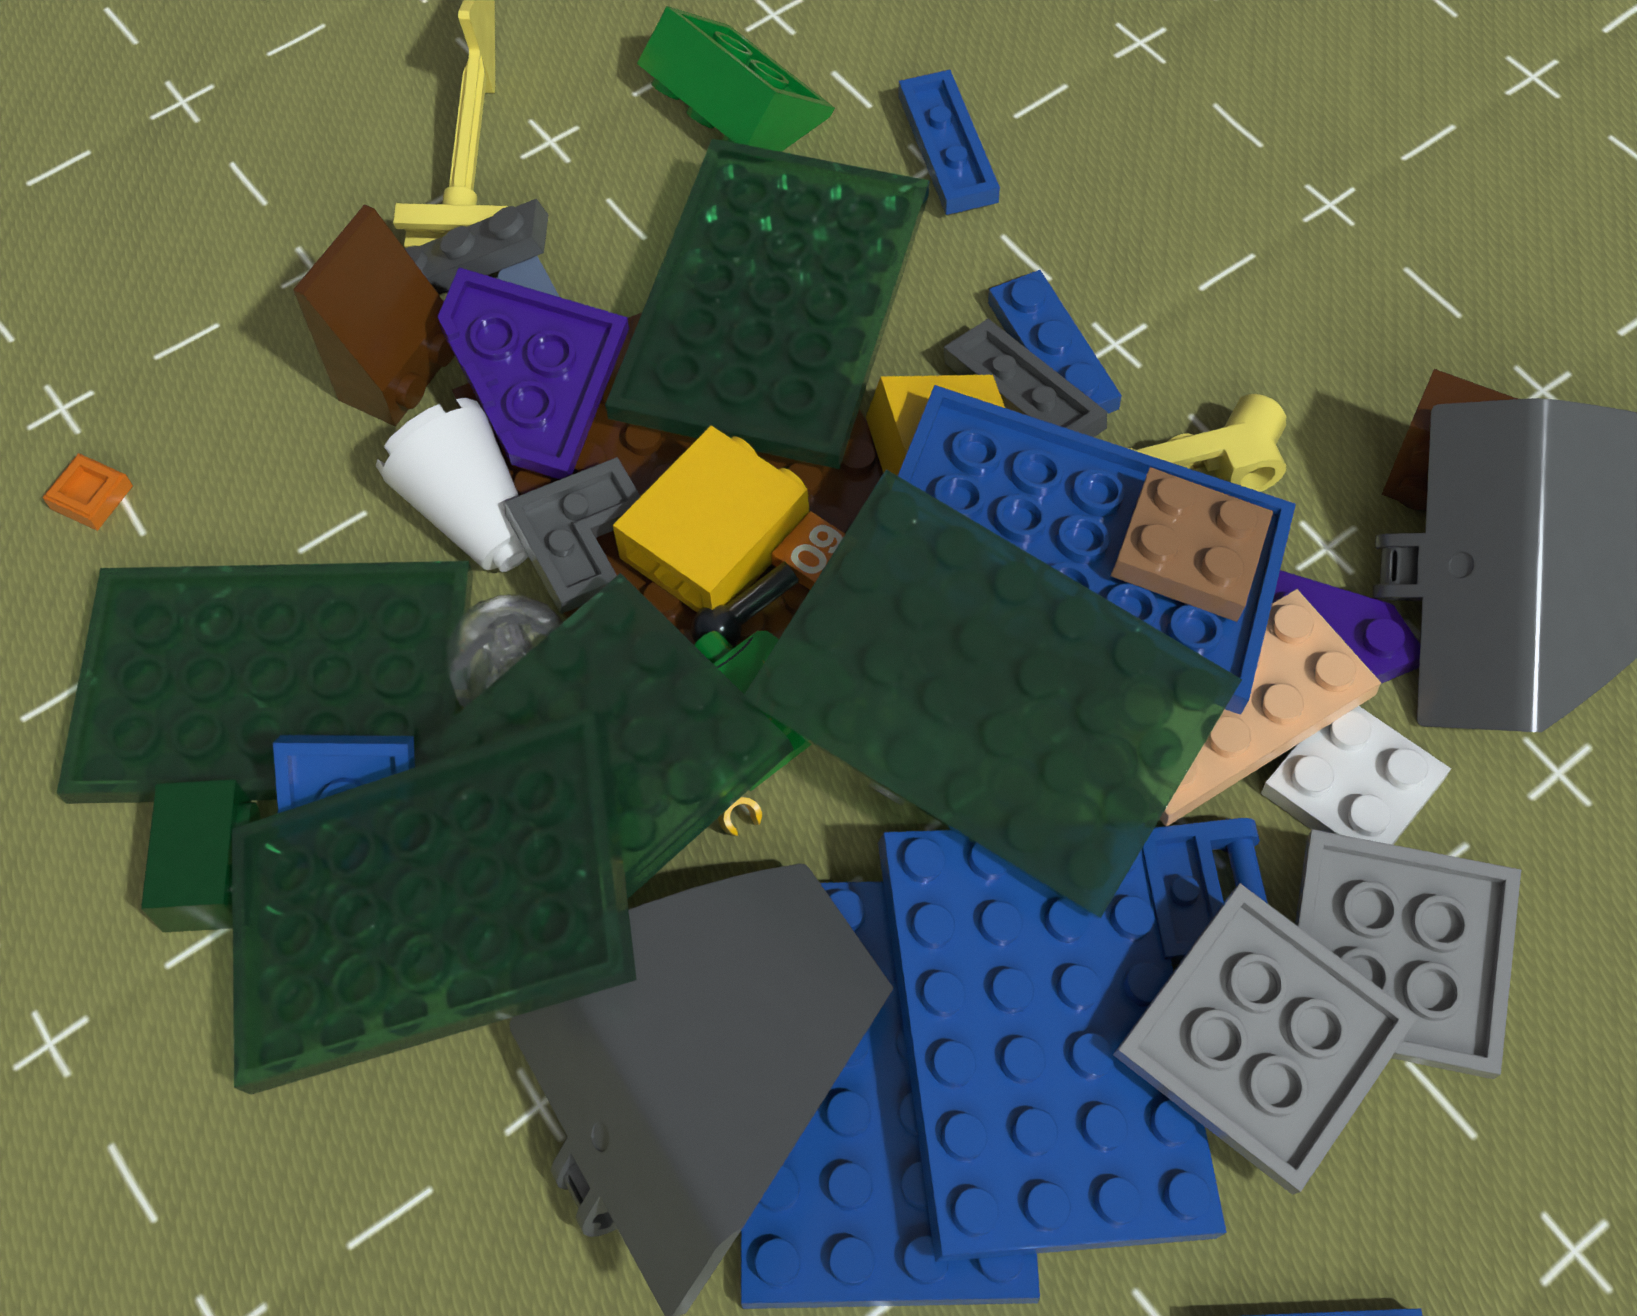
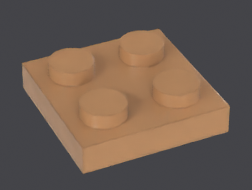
M1150 467L1111 576L1237 622L1246 606L1273 511Z

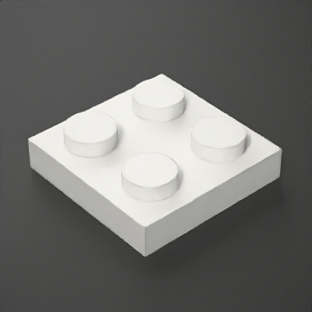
M1358 706L1297 744L1267 780L1261 794L1311 830L1394 845L1445 780L1451 768Z

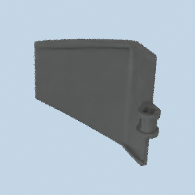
M1542 398L1450 403L1433 406L1430 427L1426 533L1379 534L1375 536V548L1381 550L1380 585L1373 586V598L1392 601H1422L1417 709L1419 725L1424 727L1542 733L1599 691L1637 659V412Z
M805 864L760 870L694 887L608 917L560 938L545 953L510 1020V1031L568 1136L551 1167V1173L558 1187L569 1190L578 1207L575 1218L584 1235L596 1237L618 1229L664 1316H681L687 1313L746 1224L893 990V986L813 872Z

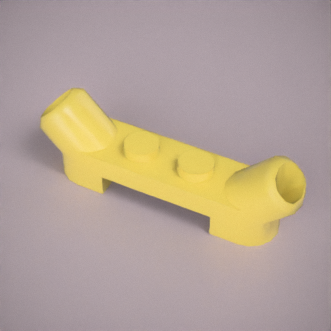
M1249 394L1239 399L1224 428L1196 435L1189 433L1180 434L1165 443L1138 450L1134 448L1128 449L1262 492L1275 485L1286 472V464L1276 446L1286 427V415L1279 403L1274 399L1261 394Z

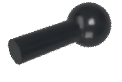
M784 561L727 605H719L713 610L702 607L695 614L691 623V634L694 642L696 643L709 632L718 631L735 647L741 637L742 625L800 580Z

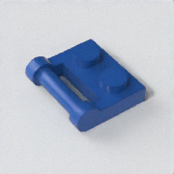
M1234 818L1139 829L1164 958L1171 959L1172 965L1179 964L1224 903L1212 850L1220 849L1228 852L1236 887L1241 883L1268 904L1254 848L1260 842L1255 820L1251 818Z

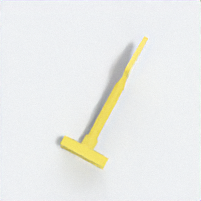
M463 0L459 9L458 18L469 48V58L462 75L449 187L444 190L442 204L396 203L393 224L396 229H405V248L414 245L421 246L445 236L456 227L470 226L492 217L499 210L508 207L477 205V194L474 192L485 93H495V0Z

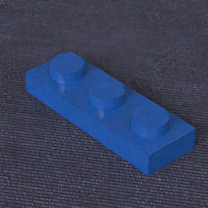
M951 70L899 81L898 97L945 214L949 215L999 203V184Z
M1041 270L989 289L988 304L1007 334L1106 410L1107 414L1119 410L1122 395Z

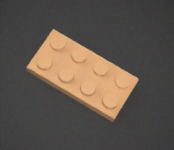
M1296 589L1274 602L1271 606L1250 698L1241 715L1142 682L1088 715L1087 728L1162 823L1168 826L1374 697L1378 692L1381 682L1299 590Z

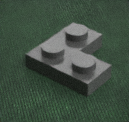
M618 457L505 501V515L560 614L618 590L619 578L596 538L614 531L613 524L641 497Z

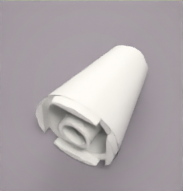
M468 398L456 399L462 408L447 413L440 404L428 408L406 422L384 445L390 456L386 463L377 459L376 467L383 480L483 569L492 570L498 568L501 572H506L517 567L527 559L528 555L505 515V501L519 495L486 413L477 401Z

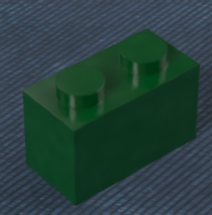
M236 779L156 784L141 909L163 933L243 928L245 904H251L255 897V874L252 865L249 864L251 842H257L260 837L261 815L257 803L250 801Z

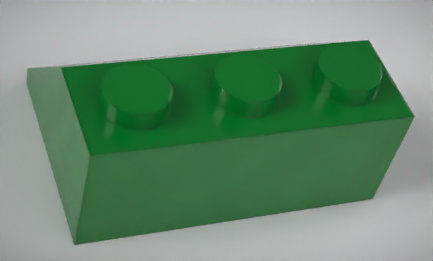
M666 6L637 62L641 68L654 77L651 85L656 90L672 99H681L689 106L686 110L689 117L703 126L718 129L724 134L721 140L722 143L733 152L749 158L752 153L771 157L777 156L830 118L835 107L730 25Z

